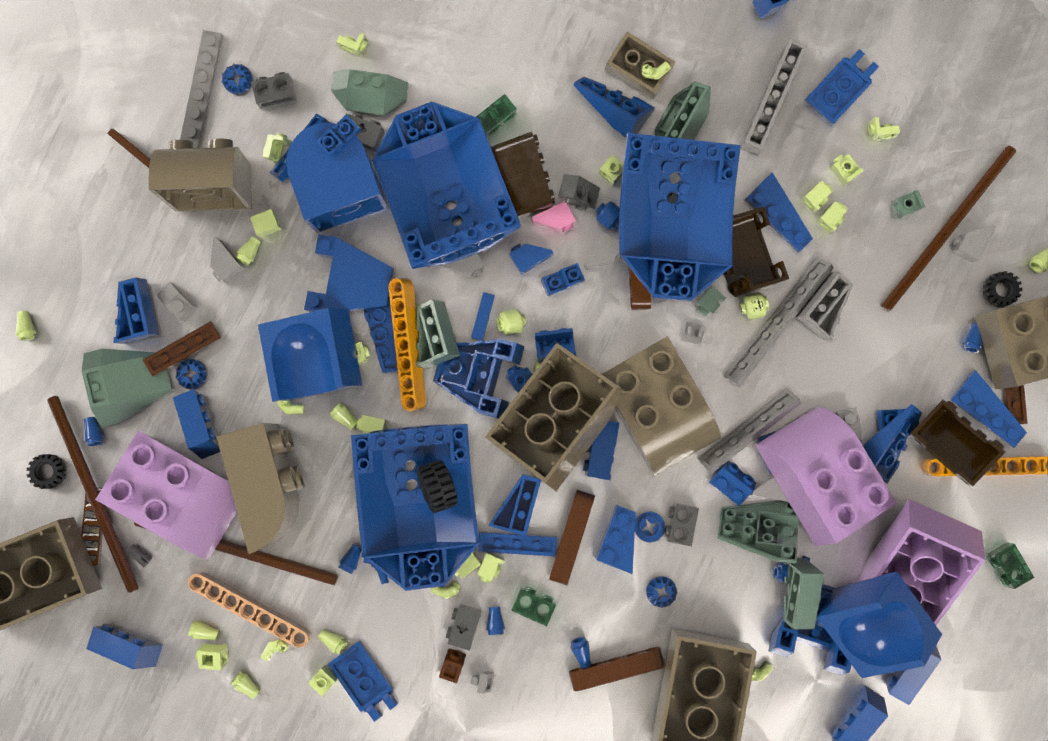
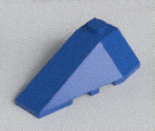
M582 77L574 82L575 88L613 129L620 132L624 137H627V133H639L655 107L640 98L633 96L630 99L623 96L622 91H610L606 89V85L587 77Z
M912 404L863 445L883 481L887 484L900 464L898 458L901 451H906L908 446L906 445V440L916 428L922 412Z

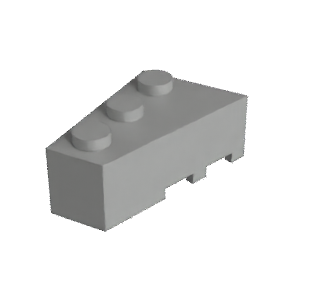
M830 272L796 317L823 341H832L836 325L839 324L841 319L839 317L847 303L853 283L840 272Z

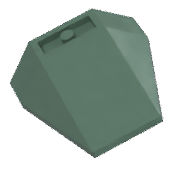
M99 349L84 353L82 375L90 408L101 428L122 423L173 390L168 369L152 377L143 362V359L156 352Z
M786 501L721 507L718 539L774 561L796 564L799 518L790 503Z

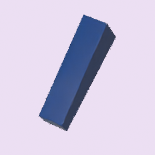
M483 292L471 339L484 340L495 295Z

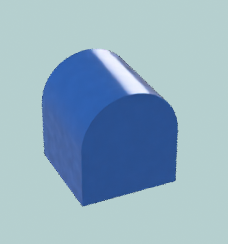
M318 123L307 127L295 137L287 153V172L304 221L316 233L388 209L373 163L357 136L331 157L316 143L329 128H333L336 125L335 123Z

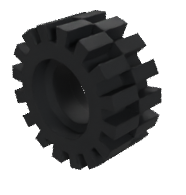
M1008 271L989 276L990 278L985 280L987 283L983 284V288H985L983 294L987 295L984 298L986 300L989 299V303L991 305L995 304L994 306L1004 307L1017 302V298L1022 295L1019 292L1023 291V288H1019V285L1022 283L1017 281L1019 279L1018 276H1013L1014 273H1008ZM999 282H1004L1008 285L1009 292L1006 296H1000L996 292V286Z
M41 454L29 462L31 466L27 467L26 471H29V474L26 475L27 478H31L29 482L34 483V487L51 489L57 487L58 484L63 482L62 479H65L66 475H64V472H67V469H64L63 466L66 465L56 455ZM44 464H49L53 468V475L49 479H44L40 474V469Z

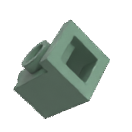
M918 190L891 201L892 211L898 216V219L925 208Z
M711 286L695 304L696 310L705 317L709 312L714 313L720 306L718 302L722 303L726 297Z

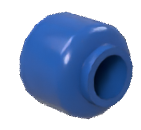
M612 201L606 205L602 202L596 209L598 213L596 221L607 230L612 228L615 230L619 225L620 208Z

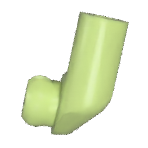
M666 61L658 68L646 64L642 67V74L645 78L657 80L666 74L671 67Z
M277 401L278 407L285 414L304 413V404L294 405L291 401Z
M451 582L450 586L445 588L442 586L433 587L431 593L447 599L459 593L460 585L457 582Z
M282 639L270 641L260 657L265 661H269L274 652L283 653L287 650V642Z
M766 661L761 668H754L752 681L764 680L774 667Z

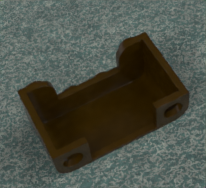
M531 131L491 146L518 219L537 215L553 207L556 199L553 189L549 190L547 184L550 182L548 172L544 171L542 164H545L542 152L538 153L539 141L537 134L533 135Z
M765 207L733 215V266L723 275L728 284V291L734 297H739L789 279L783 261L773 265L761 229L771 225ZM759 214L763 218V223L760 222ZM778 268L781 270V277L778 274Z
M942 399L910 433V436L960 480L972 488L1006 451L1003 450L1004 446L998 440L985 439L987 436L981 430L973 429L970 426L972 423L964 416L960 418L957 415V406L949 400L946 402Z

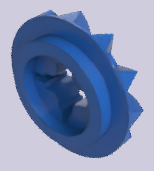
M233 63L232 66L226 67V70L222 73V83L230 93L242 94L251 86L252 74L242 64ZM235 72L241 77L238 85L232 80V78H235Z
M187 359L181 362L176 369V379L179 385L185 389L199 388L204 384L207 377L205 366L196 359ZM189 367L191 371L198 372L193 375L192 380L190 377L184 376L186 373H189Z
M650 511L644 512L637 517L635 533L642 541L648 543L656 542L663 536L665 522L659 514ZM646 519L651 524L657 523L653 527V535L649 530L642 531L647 526Z
M664 576L652 579L646 589L648 600L654 606L661 608L670 606L676 600L678 593L675 583ZM655 587L657 589H662L663 587H665V592L669 596L662 595L658 599L659 593L657 592Z

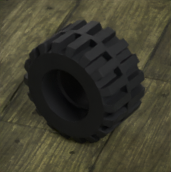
M437 460L417 468V477L427 506L433 513L457 505L456 489L450 472L442 460Z

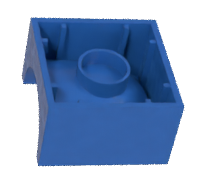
M325 308L258 324L272 402L298 400L363 386L348 310Z
M897 572L835 588L816 617L861 678L925 666L942 636L938 627Z

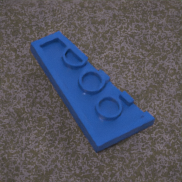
M773 172L745 199L753 209L765 207L770 226L797 253L813 239Z
M389 296L387 306L364 310L365 319L371 331L370 335L376 347L375 351L382 373L398 372Z
M976 370L971 373L950 399V401L1013 448L1017 446L1027 433Z

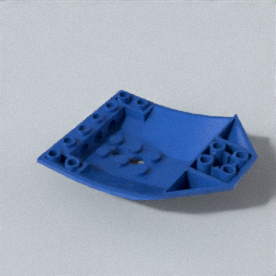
M432 101L395 116L372 162L412 269L448 264L489 249L522 227L479 118ZM455 201L457 205L454 209L449 210L446 208L448 202ZM460 218L463 220L460 225H453L455 219Z
M627 133L620 193L619 255L653 298L692 301L733 266V210L741 145ZM675 172L678 175V181L673 184L670 182V175ZM670 192H675L677 195V200L674 203H669L667 200Z
M468 424L420 425L351 435L355 493L363 557L405 591L445 586L480 544L472 487ZM409 460L415 462V467L412 470L405 469V463ZM437 460H442L452 477L457 493V505L433 513L427 506L417 477V468ZM410 479H414L417 482V487L414 490H409L406 487V483Z

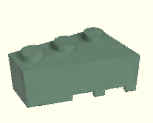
M797 558L796 564L784 562V565H788V577H784V583L788 584V596H784V621L792 629H814L817 621L818 606L821 601L824 573L805 558Z

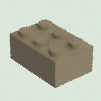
M626 32L607 61L605 70L653 100L673 69L675 61L631 33ZM666 61L671 67L666 74L657 80L645 78L642 74V67L646 64L658 68Z

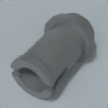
M133 544L126 552L128 558L132 557L144 568L148 564L147 562L151 561L152 557L143 552L139 545Z

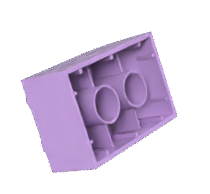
M821 407L813 408L755 445L815 546L837 544L897 503L854 431L843 419L828 409Z
M137 431L95 499L172 544L207 560L211 557L237 513L227 479L141 431Z
M908 499L868 558L859 581L897 572L935 625H937L986 560L982 531Z

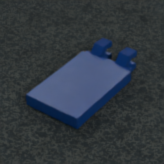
M860 49L851 59L844 57L804 100L831 125L872 83L870 76L879 67L873 62L864 72L855 64L865 55Z
M358 641L328 663V666L359 711L367 712L374 722L383 716L378 707L375 706L383 700L389 710L398 705V702L391 694L393 693L392 685L361 641Z

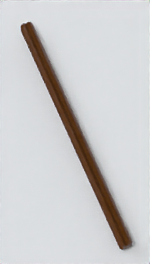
M1009 145L1003 150L883 302V309L889 312L894 308L1016 153L1015 148Z
M52 396L47 399V402L128 593L136 591L138 589L137 582L105 506L95 500L99 492L58 396Z
M134 522L135 526L144 528L141 525ZM220 540L215 550L330 585H335L338 579L337 574L265 552L256 551L248 554L247 547L225 540Z

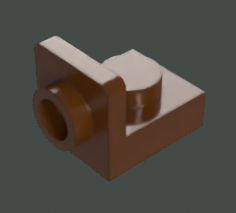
M449 648L439 678L457 683L466 654Z

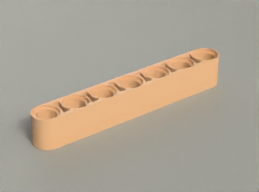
M198 572L188 579V586L192 591L294 647L305 646L311 638L310 631L304 626L207 573ZM196 577L202 579L203 584L201 587L196 585ZM213 586L219 588L220 593L218 596L213 594ZM230 595L236 597V605H232L229 602ZM246 605H251L254 608L253 614L247 613ZM263 614H268L270 616V623H265L263 621ZM281 623L287 625L288 631L286 633L280 630L279 626ZM297 633H302L305 636L304 642L297 640Z

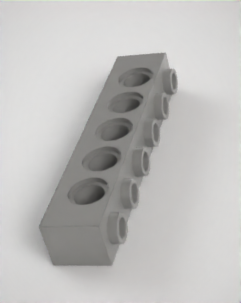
M791 38L786 43L741 148L757 155L762 151L807 45Z

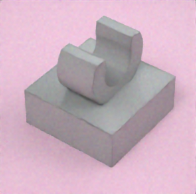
M687 321L682 341L701 345L705 326Z
M485 671L480 673V675L472 676L470 684L478 686L477 693H489L492 689L495 673Z

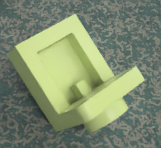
M276 133V136L268 135L262 157L278 163L283 146H290L292 141L287 139L288 136L281 133Z

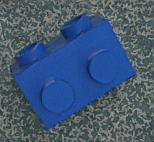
M561 328L554 331L544 330L535 333L538 362H542L556 343L576 356L573 329Z
M730 461L723 464L709 481L710 484L738 506L751 495L756 486V482L750 475L742 472L735 463Z

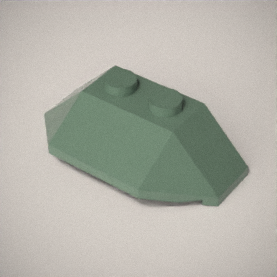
M348 69L333 73L331 92L346 111L384 116L406 102L409 83L388 74Z
M694 81L689 87L674 95L655 128L656 136L695 140L709 114L711 87Z

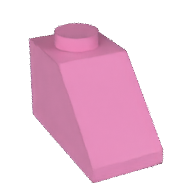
M565 201L531 217L533 224L556 232L563 230L565 233L573 229V225L576 223Z

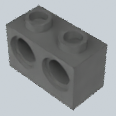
M279 72L273 77H259L256 81L251 82L255 101L260 109L297 100L289 73ZM281 84H287L285 90H279ZM263 88H269L267 94H260Z
M564 174L558 197L564 199L566 204L576 206L577 210H595L600 187L581 176Z
M674 503L673 507L670 506L668 518H671L670 525H666L664 534L668 542L692 547L699 508ZM682 509L687 511V517L684 520L678 518V512ZM681 528L684 535L682 538L676 539L674 532L676 529Z

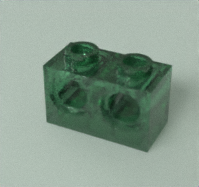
M504 94L476 117L480 119L486 137L488 138L517 115V108Z
M1006 542L988 553L990 557L989 562L999 572V579L1005 587L1016 589L1035 578L1014 543ZM1006 553L1007 560L1003 563L1001 558ZM1016 570L1017 576L1015 579H1012V572Z
M526 586L525 589L520 587L511 611L547 627L556 607V602H553L554 598L551 596L536 594V590ZM523 596H528L531 599V603L524 606L520 603V599ZM546 604L549 607L548 612L540 613L538 611L539 605Z

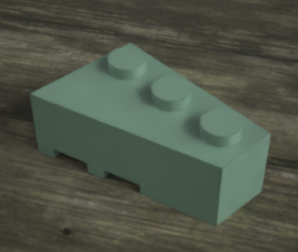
M432 299L417 306L419 343H416V349H418L416 367L431 368L460 356L445 302Z

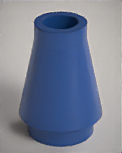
M977 323L972 324L963 342L964 349L973 353H978L983 345Z
M85 418L84 442H87V446L102 444L104 436L96 418Z
M352 544L339 561L340 565L338 568L350 574L354 570L356 571L362 548Z
M489 607L486 627L488 635L504 634L503 629H505L500 607Z
M585 637L572 640L570 648L579 662L580 668L589 667L591 665L589 642L586 641Z

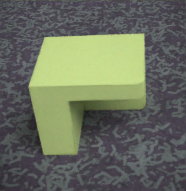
M272 209L250 217L256 235L260 238L282 230L276 213Z

